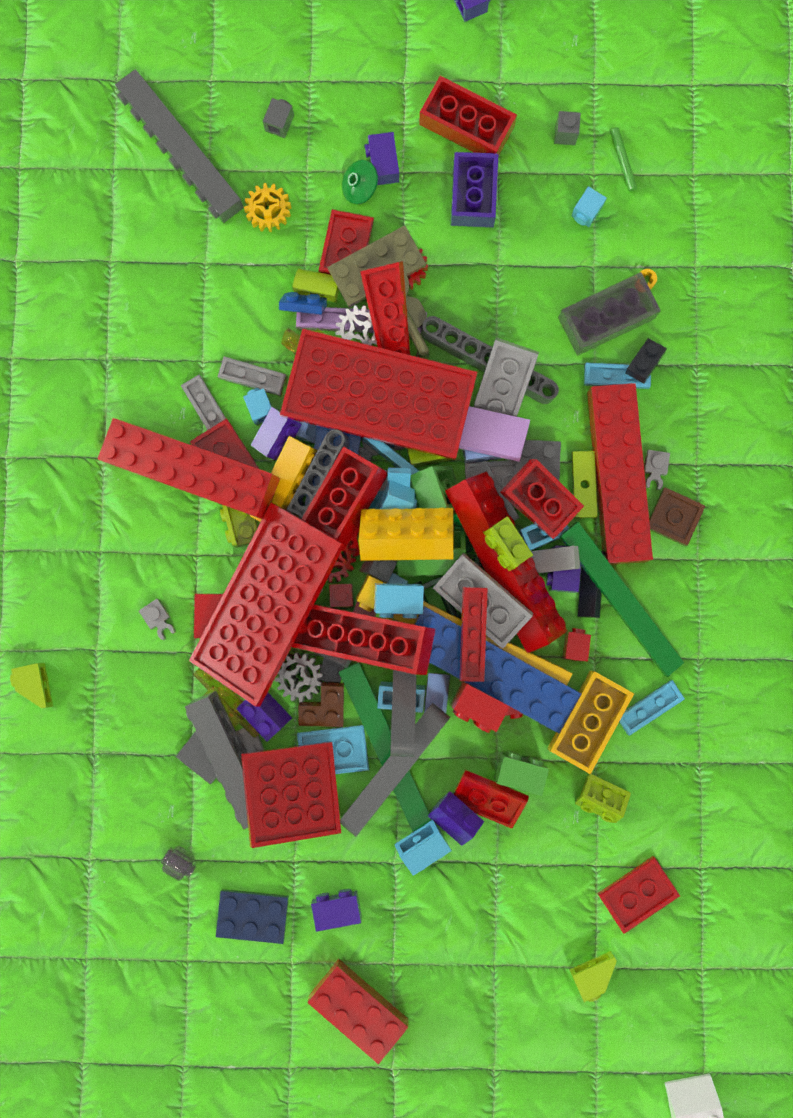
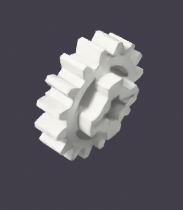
M356 305L353 312L347 308L345 309L346 316L339 315L342 323H336V326L340 327V331L335 332L336 335H341L343 339L347 340L352 338L360 339L363 344L367 345L372 343L377 345L375 333L371 340L368 336V330L373 325L370 312H366V306L358 310ZM356 315H365L369 319L366 321L358 320ZM349 320L351 324L350 330L345 334V324ZM354 321L359 326L364 325L363 336L359 333H354L356 329Z

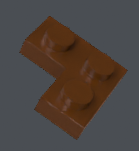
M322 682L321 702H299V726L343 727L344 683Z

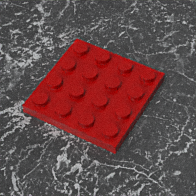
M332 742L241 754L251 848L341 833Z

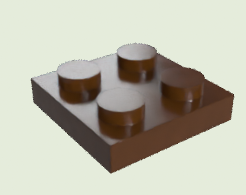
M664 487L649 518L650 531L686 547L691 540L705 505Z

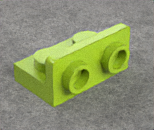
M222 505L223 509H220L222 521L227 523L228 530L225 531L228 543H232L234 547L249 544L258 528L256 519L248 514Z
M509 517L504 518L483 532L486 536L485 541L491 549L494 548L498 554L499 563L503 568H507L508 571L515 569L533 556Z
M589 774L581 795L576 799L575 804L580 806L585 812L601 816L606 822L617 823L624 817L631 793Z

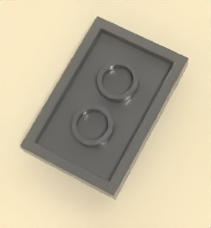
M525 440L520 462L515 461L514 476L530 459H537L559 481L561 442Z

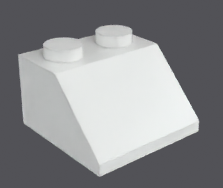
M710 1074L665 1082L672 1118H724Z

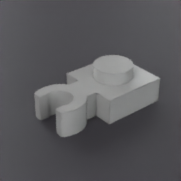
M647 450L644 472L650 474L649 478L645 481L647 489L650 487L651 481L657 483L656 490H660L663 487V480L660 476L667 475L670 453Z
M155 599L139 610V613L150 629L158 628L157 634L161 640L166 639L163 634L166 628L172 634L176 633L174 626L167 624L166 620L170 618V615L159 599Z

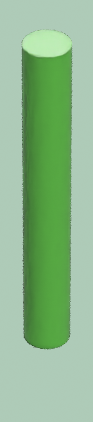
M618 127L613 128L611 135L628 190L631 192L637 189L620 130Z

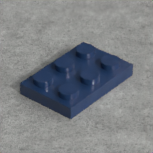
M222 889L220 891L216 937L284 944L289 896Z

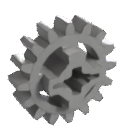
M295 653L294 659L291 655L286 656L287 662H283L282 669L278 672L280 677L275 679L276 682L281 683L277 689L285 690L283 697L290 694L291 701H295L297 697L300 702L305 700V696L308 699L313 698L311 692L315 694L320 692L317 686H321L322 681L319 678L324 676V673H319L318 669L322 665L314 664L316 661L315 657L308 660L307 653L302 658L299 653ZM299 662L296 669H288L293 663ZM308 667L312 670L313 676L310 674ZM301 672V677L304 680L298 682V678L295 675ZM286 679H288L291 687L288 686ZM304 685H311L307 691L300 692Z

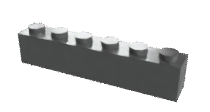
M214 691L186 705V715L196 729V736L206 750V757L216 771V778L225 790L226 799L231 803L235 811V818L244 830L248 828L241 754L246 752L217 691Z

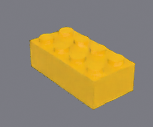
M453 508L362 510L359 530L361 561L453 559Z
M589 671L578 691L581 693L580 698L560 733H555L547 748L550 752L589 774L592 773L634 696V693L595 671Z

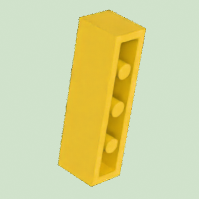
M288 437L271 472L280 478L271 503L287 510L318 451L317 449L298 439ZM250 515V517L261 522L262 519Z

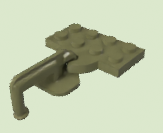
M405 225L327 267L346 304L350 308L366 299L360 271L403 261L409 336L417 349L416 357L429 358V349L417 329L423 325V321L427 317L426 312L417 298L407 296L409 292L407 276L424 268L426 263Z

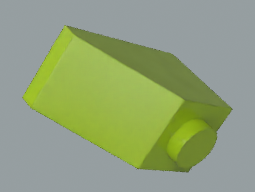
M36 663L11 669L10 681L17 693L40 708L53 707L45 663Z
M611 951L569 969L584 1002L596 1001L601 997V994L606 992L617 962Z

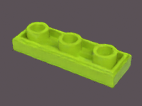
M595 451L572 452L573 495L584 505L574 518H596ZM581 482L587 484L586 489L581 487Z

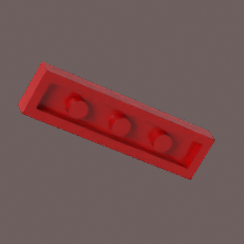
M463 587L460 681L484 682L488 588Z

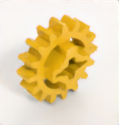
M264 183L262 189L259 186H255L256 192L249 191L251 198H245V203L248 205L244 207V211L247 213V220L252 221L251 223L254 228L259 225L262 232L265 227L268 228L269 232H272V227L274 226L279 230V224L286 225L285 217L291 216L289 211L291 203L288 202V194H284L283 188L276 190L275 184L268 188L267 184Z

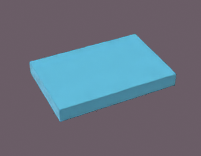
M363 725L297 733L298 746L332 742L336 774L369 770Z

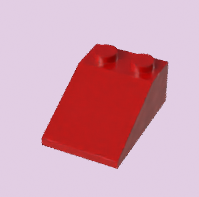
M530 459L500 491L516 509L552 539L584 507L537 459Z

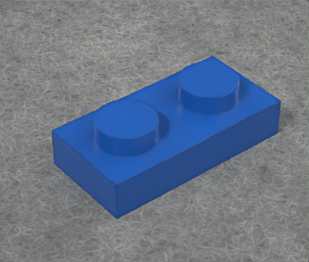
M288 292L279 301V310L322 315L327 307V298L316 294L306 296L299 295L296 292Z

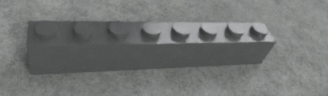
M136 69L115 84L119 91L117 94L119 100L124 106L127 104L130 106V113L137 122L142 121L146 134L150 138L154 136L157 140L155 144L163 154L167 153L170 156L168 160L175 170L180 169L183 172L182 178L189 187L191 185L195 187L196 196L202 203L207 202L210 206L208 210L215 219L219 217L225 223L244 208L238 195Z

